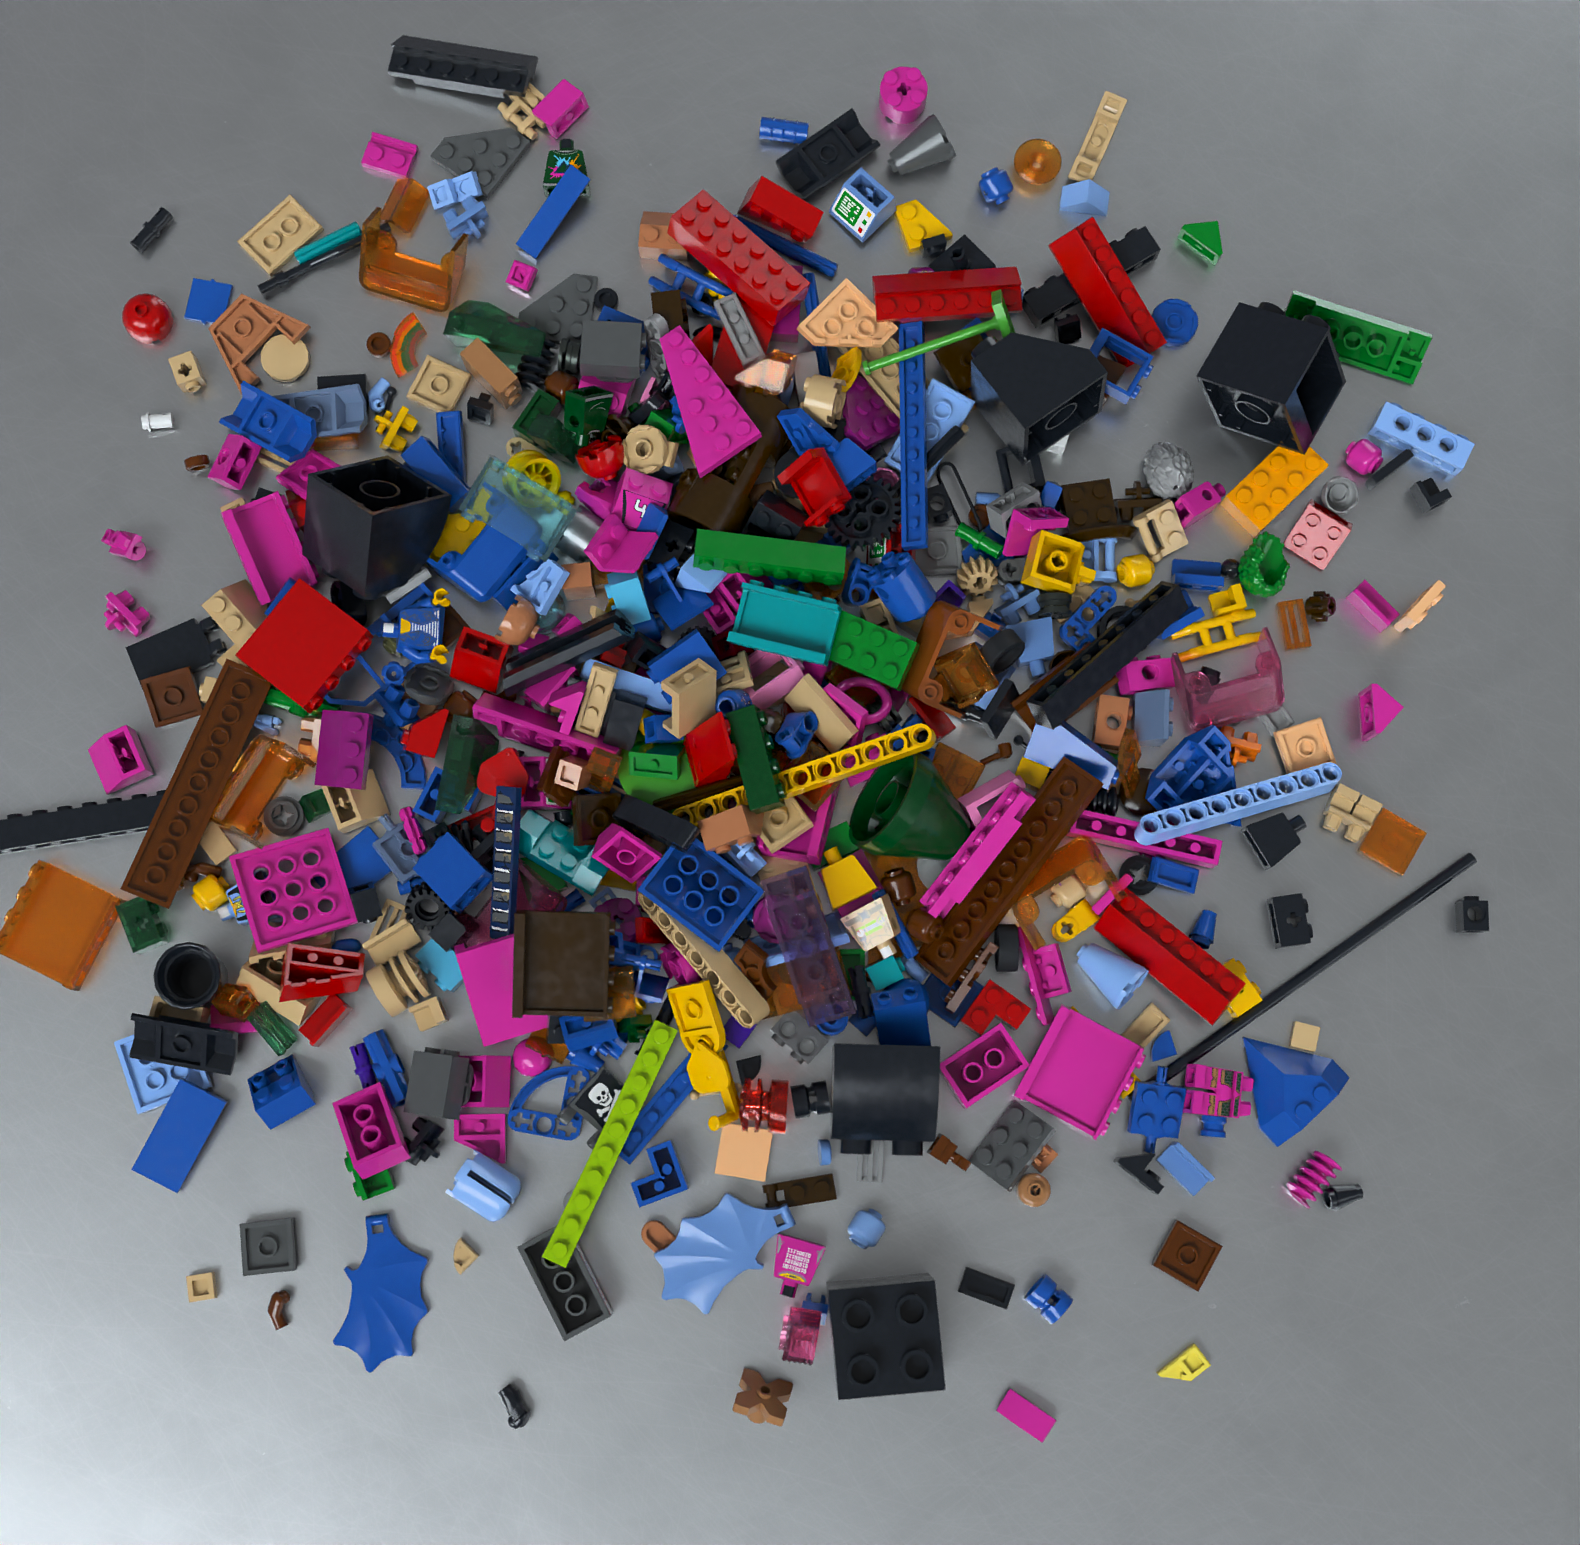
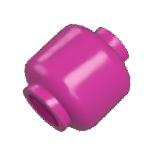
M1368 439L1351 442L1345 451L1348 454L1346 457L1347 465L1361 475L1373 474L1383 462L1381 448Z

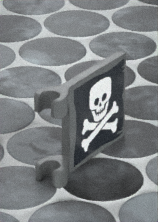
M602 1065L573 1100L557 1115V1119L567 1125L576 1112L598 1130L587 1141V1146L593 1150L624 1084Z

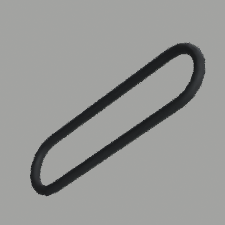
M951 462L941 463L936 472L939 484L943 483L940 477L941 468L949 465L953 469L978 523V531L981 532V521L956 467ZM950 499L953 515L958 525H960L961 521Z

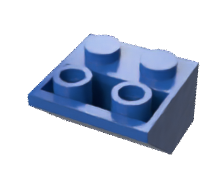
M293 1054L247 1079L255 1111L270 1130L316 1105L311 1087Z

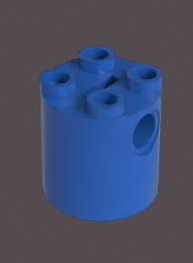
M893 551L886 553L881 558L882 562L866 574L867 580L895 621L902 623L922 618L928 613L929 608L935 602L936 591L910 553L901 552L895 554Z

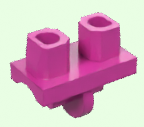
M107 529L101 542L111 547L110 553L133 561L142 559L146 553V547L141 541L143 537L135 533L121 530L115 532L112 529Z
M127 590L117 595H114L112 592L105 596L108 600L106 607L109 610L104 613V616L108 619L105 627L108 630L117 628L120 632L127 628L135 637L142 634V626L150 620L149 613L141 606L133 612L128 609V607L134 604V599Z

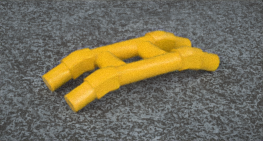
M1253 608L1243 609L1207 620L1193 622L1172 634L1171 637L1174 640L1199 632L1203 645L1178 653L1179 662L1182 663L1211 653L1262 641V632L1246 633L1236 637L1232 625L1235 622L1255 618L1256 611ZM1223 626L1226 640L1213 643L1208 629Z

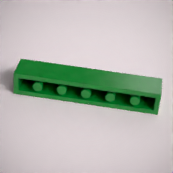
M697 529L693 567L705 571L712 569L721 570L729 574L738 572L754 577L772 576L779 580L788 578L799 580L803 583L812 581L828 586L841 585L845 573L846 547Z

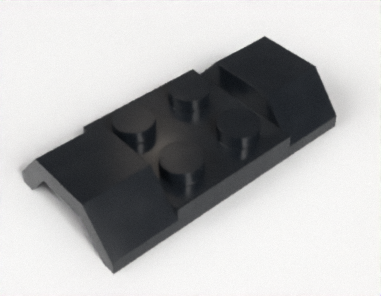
M851 108L777 159L776 165L782 178L795 195L805 199L819 188L825 187L860 163L861 159L880 147V143L878 140L871 139L860 125L855 111Z
M132 1013L131 1020L135 1021L129 1058L231 1076L237 1056V1032L210 1027L211 1024L187 1019L164 1015L152 1017Z

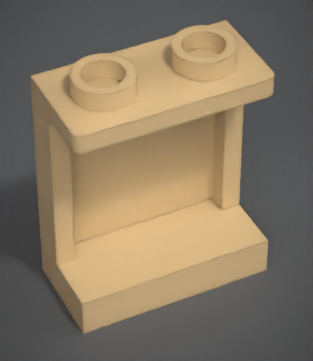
M698 658L661 681V689L672 697V716L663 721V728L678 739L716 714L717 670Z

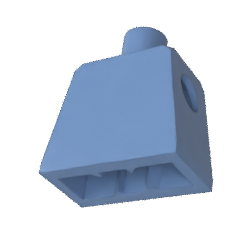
M1051 616L1005 626L1004 629L1014 630L1025 643V649L1016 661L1017 666L1029 665L1032 678L1041 677L1046 674L1044 662L1050 661L1054 656Z

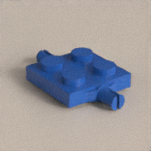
M1158 1066L1155 1081H1135L1127 1131L1146 1136L1144 1151L1148 1153H1155L1157 1138L1169 1137L1178 1139L1186 1088L1166 1083L1169 1068L1165 1066Z

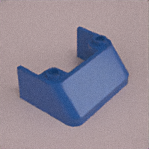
M480 481L478 485L490 497L485 509L492 519L462 555L456 551H449L438 562L429 557L425 563L441 578L476 601L486 602L492 598L538 541L542 534V529L533 518L508 497Z

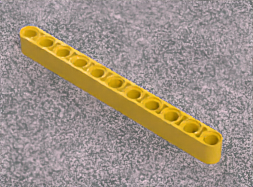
M915 724L778 773L779 781H783L787 792V797L784 800L927 750L935 744L936 734L926 724ZM927 731L928 739L923 743H918L917 735L919 732ZM898 739H903V748L900 751H894L893 743ZM878 747L880 750L878 758L870 760V750ZM849 756H855V765L851 768H846V759ZM830 764L832 767L831 773L823 777L821 773L823 766ZM806 772L808 775L807 782L799 785V775ZM744 785L680 807L672 814L680 818L685 814H689V822L699 829L697 822L706 819L704 812L708 806L711 805L713 807V816L729 810L728 801L733 797L737 800L736 806L749 804Z

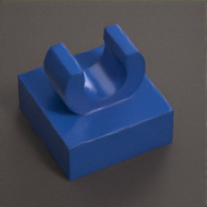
M808 1293L806 1301L802 1303L800 1322L825 1325L828 1313V1304H825L826 1297L822 1295L820 1303H815L811 1301L812 1293Z

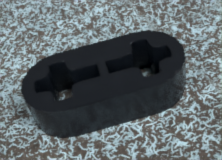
M655 391L627 417L638 426L649 417L651 411H656L666 399L658 391Z

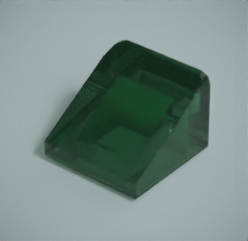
M323 789L306 794L299 800L308 823L331 813Z

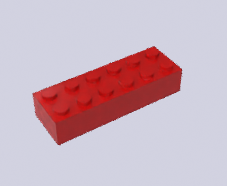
M704 189L671 215L667 233L773 327L805 300L810 282Z

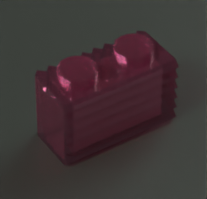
M790 1307L789 1315H784L782 1331H786V1334L780 1335L778 1350H783L782 1360L784 1362L788 1361L790 1363L793 1361L794 1363L813 1365L820 1328L821 1311Z

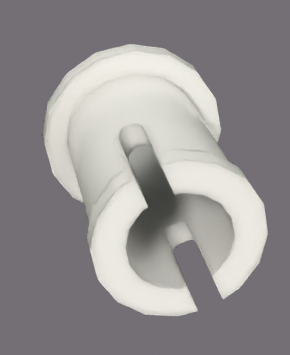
M146 412V415L141 416L142 427L149 432H152L153 429L174 428L172 412L162 414Z

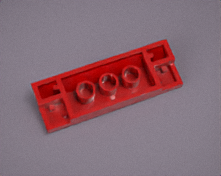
M1094 217L1089 218L1048 245L1099 333L1104 328L1149 354L1167 343ZM1110 350L1118 363L1127 367L1134 364V362Z
M1017 266L872 276L876 323L893 321L911 323L917 321L929 322L992 317L995 314L992 308L991 292L999 289L1002 291L1009 314L1021 313L1022 299L1020 286L1022 283Z
M1125 888L1116 900L1109 904L1094 927V930L1132 961L1144 966L1149 971L1148 974L1212 1026L1246 986L1245 982L1128 888Z

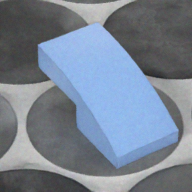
M470 171L453 179H445L427 186L434 210L462 203L469 196L476 198L483 195L476 171Z

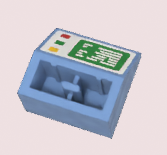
M859 168L843 184L829 213L863 243L896 211L895 197L864 169Z

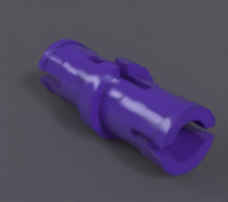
M365 1043L349 1047L356 1066L354 1072L355 1075L359 1076L362 1088L365 1089L376 1084L377 1081Z

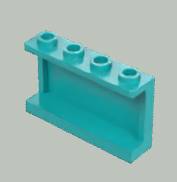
M750 580L749 583L742 582L743 592L733 631H729L728 642L828 666L842 607L836 604L837 600L828 597H822V600L812 599V594L798 591V594L795 595L788 593V588L774 585L773 589L764 587L765 583L756 580Z

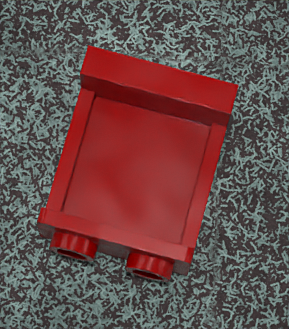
M824 447L808 449L777 476L781 485L791 484L809 515V518L804 522L806 527L814 525L821 527L829 522L828 517L842 511L846 507L844 504L852 498Z

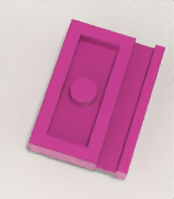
M372 132L371 140L368 142L361 161L362 166L408 180L415 161L416 152L419 150L418 146Z

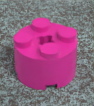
M897 67L887 71L883 76L880 85L879 107L882 114L892 119L894 123L908 124L914 122L925 109L928 87L925 78L918 68Z

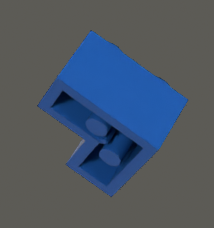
M435 766L413 812L438 825L442 822L450 804L473 814L484 793L477 786Z
M672 1140L646 1149L655 1174L631 1183L639 1208L689 1189Z

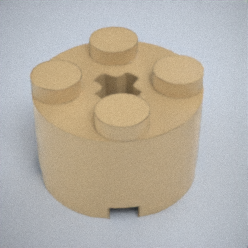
M814 374L812 378L807 377L804 383L805 400L800 403L799 408L803 409L820 426L835 429L837 425L833 423L835 419H841L846 393L841 391L842 386H846L845 380Z

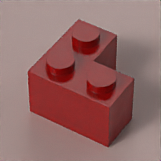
M989 979L959 1020V1023L977 1036H982L995 1017L1015 1031L1031 1011V1008Z

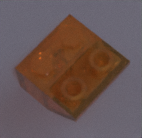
M774 349L745 366L735 376V380L741 382V385L744 387L752 388L757 386L764 388L766 393L779 395L792 383L798 355Z

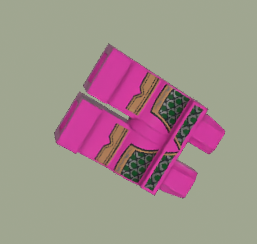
M1187 1064L1184 1087L1211 1091L1209 1093L1186 1090L1183 1113L1229 1118L1248 1116L1251 1113V1104L1247 1101H1241L1242 1091H1252L1254 1079L1243 1075V1072L1200 1064Z

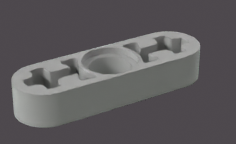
M655 313L644 321L645 333H647V345L652 369L662 379L664 376L663 372L668 367L659 339L669 332L666 320L660 314Z

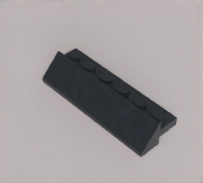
M402 35L391 44L393 52L388 73L390 76L413 79L414 83L419 85L505 98V95L525 97L529 80L534 78L538 57Z

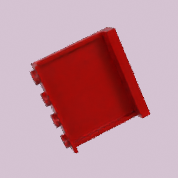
M299 578L235 656L311 714L313 710H317L322 705L326 694L337 687L340 677L344 672L349 671L355 665L359 654L370 647L374 636L368 629Z

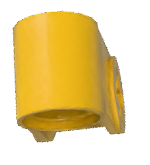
M1083 899L1053 924L1051 934L1056 941L1067 942L1081 931H1085L1093 925L1100 917L1092 910L1089 902ZM1067 926L1069 930L1067 933L1062 934L1060 930Z

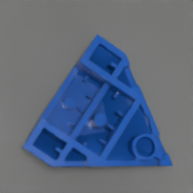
M1210 725L1185 737L1150 775L1145 799L1157 811L1237 789L1234 766L1231 765L1230 741L1215 725ZM1190 814L1192 818L1197 819L1196 816ZM1241 819L1225 823L1242 827Z
M1242 1037L1248 1060L1249 1077L1254 1079L1252 1093L1258 1114V1126L1273 1144L1278 1147L1300 1132L1334 1100L1350 1077L1331 1058Z

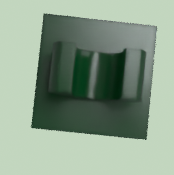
M651 1014L628 1015L618 1022L617 1026L619 1033H628L629 1043H639L640 1039L646 1038L645 1029L651 1026L653 1022Z

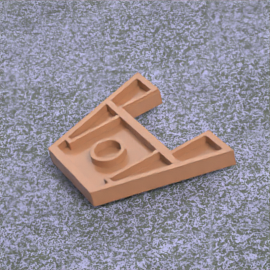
M241 294L208 329L242 395V381L255 386L261 380L245 362L277 329L295 345L311 327Z

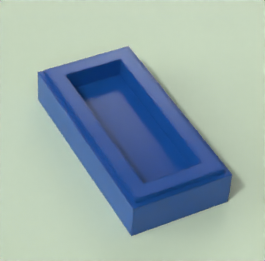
M1155 856L1152 857L1147 881L1194 894L1199 869Z

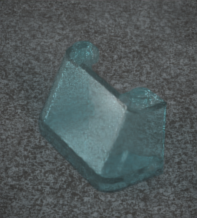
M492 454L488 456L459 506V510L462 511V517L473 523L476 519L488 524L524 546L527 550L526 555L536 562H539L540 559L545 562L548 560L577 512V508L573 504Z

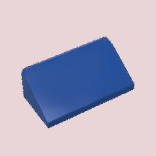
M649 503L636 532H655L659 538L669 517L667 510L656 504ZM658 539L656 540V542L653 545V548L648 552L644 559H649Z

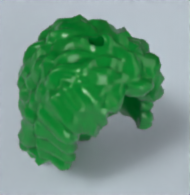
M1267 531L1259 534L1257 538H1253V543L1249 545L1248 550L1244 551V555L1240 559L1238 566L1240 583L1243 589L1255 596L1259 595L1265 598L1274 596L1285 586L1290 564L1282 553L1284 543H1280V538L1269 534Z

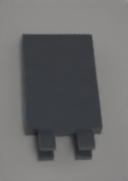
M211 616L203 619L199 624L193 618L125 647L139 682L142 679L190 666L192 673L214 665L212 657L223 654L228 650L225 642H222L220 638L211 643H208L205 634L219 630L218 624Z

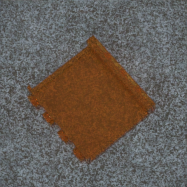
M38 860L29 870L27 883L19 889L16 895L17 901L13 909L11 908L5 915V924L0 931V954L61 983L62 986L70 990L79 991L126 900L48 862Z

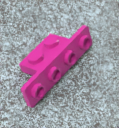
M1029 926L1017 927L1019 947L1022 949L1024 956L1022 964L1025 971L1029 974V989L1032 996H1035L1037 1003L1036 1015L1042 1021L1043 1026L1048 1025L1054 1019L1049 998L1072 992L1058 943L1035 949Z

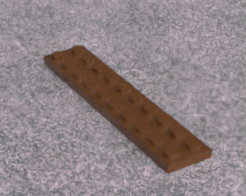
M226 659L120 888L121 890L167 909L170 908L272 685L254 670Z
M1063 757L1035 794V802L1021 818L1022 825L960 904L956 902L944 917V932L941 938L929 944L923 943L914 959L946 985L952 987L1104 784L1066 757Z

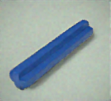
M880 889L873 893V900L885 895V890ZM892 903L901 929V933L894 938L904 957L910 959L918 954V949Z

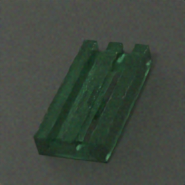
M267 1001L260 1003L247 1017L248 1021L278 1057L283 1055L286 1049L290 1048L292 1043L297 1040V1037Z

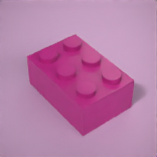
M999 1023L940 1062V1073L963 1108H968L1030 1065L1003 1024Z
M380 1082L332 1103L353 1167L363 1180L411 1158L395 1111Z

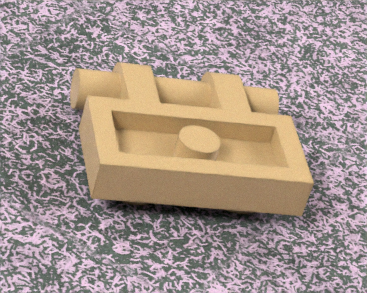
M530 82L525 97L509 95V99L513 103L508 106L505 102H501L498 106V110L503 113V118L508 122H512L518 127V131L523 136L526 135L531 140H534L538 135L532 128L535 124L539 125L542 129L546 127V124L534 116L532 112L545 96ZM520 110L528 115L525 120L517 114Z

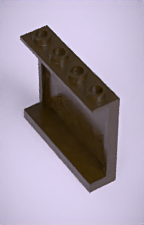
M516 910L514 914L512 1018H523L524 1015L603 1017V1020H607L608 1013H613V997H609V987H614V971H609V963L615 959V946L610 945V935H615L616 920H611V912Z

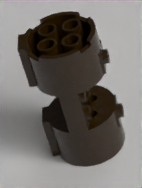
M736 384L733 386L731 394L759 429L762 437L715 468L712 473H708L702 478L699 477L697 469L687 468L680 476L679 484L676 488L677 491L666 509L669 520L694 530L695 539L697 529L741 534L754 510L752 508L753 503L748 495L763 467L775 469L778 460L789 451L792 445L777 418L781 410H788L790 408L770 394L766 396L762 393L754 392L756 390L755 387Z

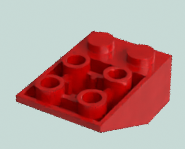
M718 712L686 734L683 743L695 788L727 779L731 767L734 765V760L737 758L736 746L734 743H730L729 734H731L728 719L724 720L722 712Z

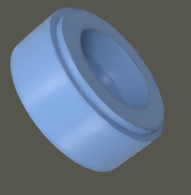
M828 1139L818 1140L820 1165H830L832 1160L831 1145Z

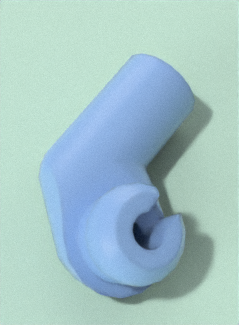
M383 377L368 392L369 407L375 413H380L385 409L383 394L391 386Z

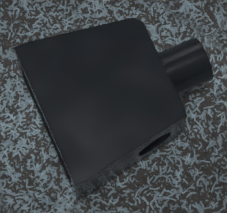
M1282 812L1252 823L1241 829L1261 864L1267 870L1275 866L1301 843L1297 833L1307 826L1300 815L1288 820Z

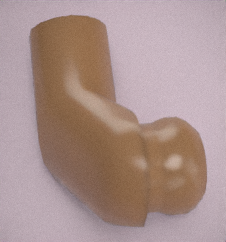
M771 481L754 485L748 497L753 503V509L756 507L760 496H763L767 490L774 493Z

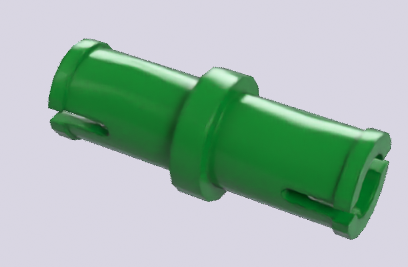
M964 522L960 523L955 532L956 537L958 536L972 544V548L975 550L980 549L995 559H998L1003 552L1004 545L987 537V533L979 532Z

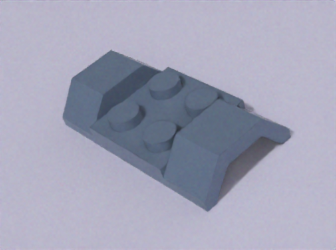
M359 384L273 396L316 421L317 437L315 440L359 433L367 425L366 400Z

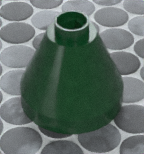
M920 752L877 767L859 794L849 823L850 841L871 855L930 860H948L954 857L974 831L970 827V819L930 758Z

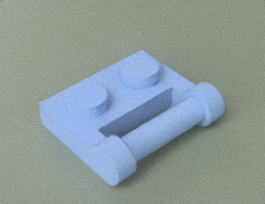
M1117 538L1081 542L1085 546L1082 562H1084L1085 567L1096 571L1094 581H1103L1105 583L1117 582V573L1115 572V543H1117ZM1099 542L1105 544V571H1099Z

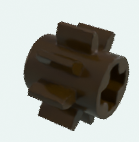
M1314 591L1313 597L1307 598L1305 602L1306 614L1311 616V619H1315L1316 622L1328 621L1327 616L1334 615L1336 611L1335 599L1330 597V594H1326L1325 591Z

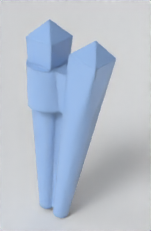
M258 714L253 726L276 736L279 734V731L273 728V725H280L282 720L275 717V715Z

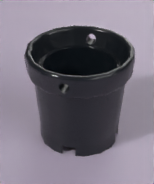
M193 942L176 944L166 950L157 961L153 974L155 989L161 999L172 1007L184 1010L199 1008L217 1000L223 994L222 991L228 983V973L223 962L207 946Z

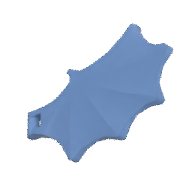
M727 1192L719 1204L710 1212L699 1217L682 1218L680 1231L676 1239L666 1248L654 1253V1257L660 1263L664 1272L665 1285L662 1291V1299H685L695 1304L703 1314H708L723 1287L747 1269H763L764 1264L757 1261L756 1256L764 1243L775 1234L796 1225L788 1205L783 1204L779 1207L770 1208L752 1207ZM781 1214L784 1222L777 1225L774 1216Z

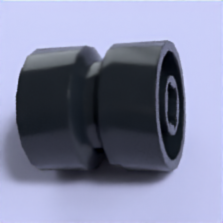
M826 1081L811 1083L810 1087H806L805 1084L790 1086L796 1119L810 1117L811 1112H814L816 1115L831 1113ZM816 1096L817 1101L810 1103L809 1097Z

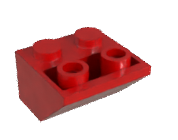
M464 626L455 647L450 678L497 694L506 671L507 659L511 658L514 648L512 645L505 644L491 635Z

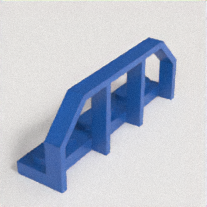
M424 583L420 584L366 629L373 636L377 635L380 638L382 636L383 622L392 623L394 619L397 621L401 610L425 598L434 596ZM438 604L437 608H440L439 645H441L443 639L445 608ZM359 654L357 657L358 661L380 685V688L364 701L333 699L328 693L324 698L330 704L365 707L375 699L374 697L377 692L385 691L390 685L384 683ZM413 662L405 667L406 673L417 664Z

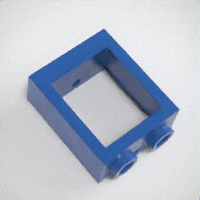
M1102 328L1090 348V351L1096 358H1098L1105 346L1141 366L1127 391L1106 380L1105 393L1126 405L1130 397L1135 400L1142 388V386L1138 385L1142 377L1147 379L1154 366L1150 365L1154 356Z

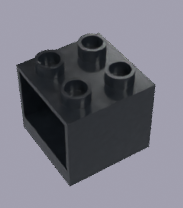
M1239 302L1196 376L1218 426L1305 455L1346 383L1339 361L1340 355L1335 349L1330 334L1331 328L1328 323L1313 315H1305L1302 320L1288 317L1281 308L1269 302H1261L1258 307Z
M929 1273L826 1282L838 1400L946 1390L935 1280Z

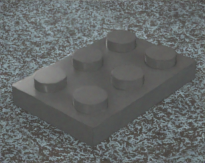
M1014 1100L969 1161L1007 1191L1011 1192L1056 1130Z

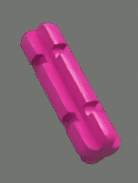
M408 806L400 809L399 816L401 821L404 822L403 826L409 842L413 844L411 847L414 854L418 855L426 852L428 847L425 840L422 839L423 834L417 818H414L413 808Z

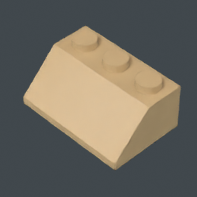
M245 579L220 589L201 606L234 644L241 649L266 619L267 615L264 612L269 605L260 606L252 586Z
M273 957L259 959V963L250 964L248 960L241 967L235 987L300 1026L313 1012L322 996L279 1002L283 959L273 960Z

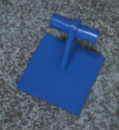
M675 557L663 564L658 563L656 565L657 568L645 574L650 584L663 576L670 589L652 600L651 603L671 631L714 605L705 592L679 588L673 585L668 572L680 566Z
M627 953L624 964L638 966L640 970L635 971L621 967L611 992L625 998H640L647 1003H661L670 978L645 973V968L660 972L662 961L647 958L648 955L644 954L641 957Z

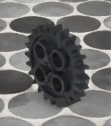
M871 475L868 481H863L849 492L852 498L844 504L846 507L842 511L828 517L829 522L824 525L825 528H828V535L833 536L835 543L841 541L842 547H847L850 544L851 550L854 551L857 546H860L861 551L864 552L866 545H869L874 550V543L878 542L879 545L883 546L882 539L884 537L888 540L892 539L890 531L898 532L896 524H901V500L897 498V491L892 490L890 483L884 485L882 478L875 482L874 476ZM860 496H867L865 499H858ZM878 510H885L882 514H875ZM844 512H850L847 516H841ZM860 527H867L864 531H857Z

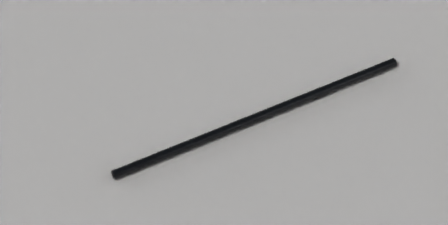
M1471 853L1463 856L1268 994L1260 1003L1239 1017L1234 1018L1167 1066L1169 1069L1166 1082L1185 1070L1187 1064L1195 1063L1476 864V858ZM1155 1074L1154 1076H1152L1150 1079H1148V1080L1145 1081V1082H1149V1081H1153V1080L1155 1081L1157 1074ZM1133 1091L1127 1095L1130 1102H1132Z

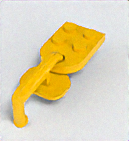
M709 980L673 986L666 989L682 1042L691 1053L687 1064V1072L693 1088L702 1094L717 1091L721 1093L726 1113L718 1117L713 1115L708 1121L709 1128L712 1131H716L739 1119L742 1115V1106L723 1050L726 1041L723 1023Z

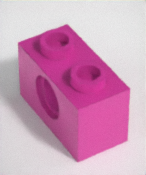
M228 434L207 477L228 489L241 490L262 447L242 435Z
M1160 655L1146 657V660L1139 661L1138 657H1134L1128 665L1116 673L1119 679L1120 696L1175 687L1171 659L1161 658ZM1142 670L1147 674V679L1143 676Z

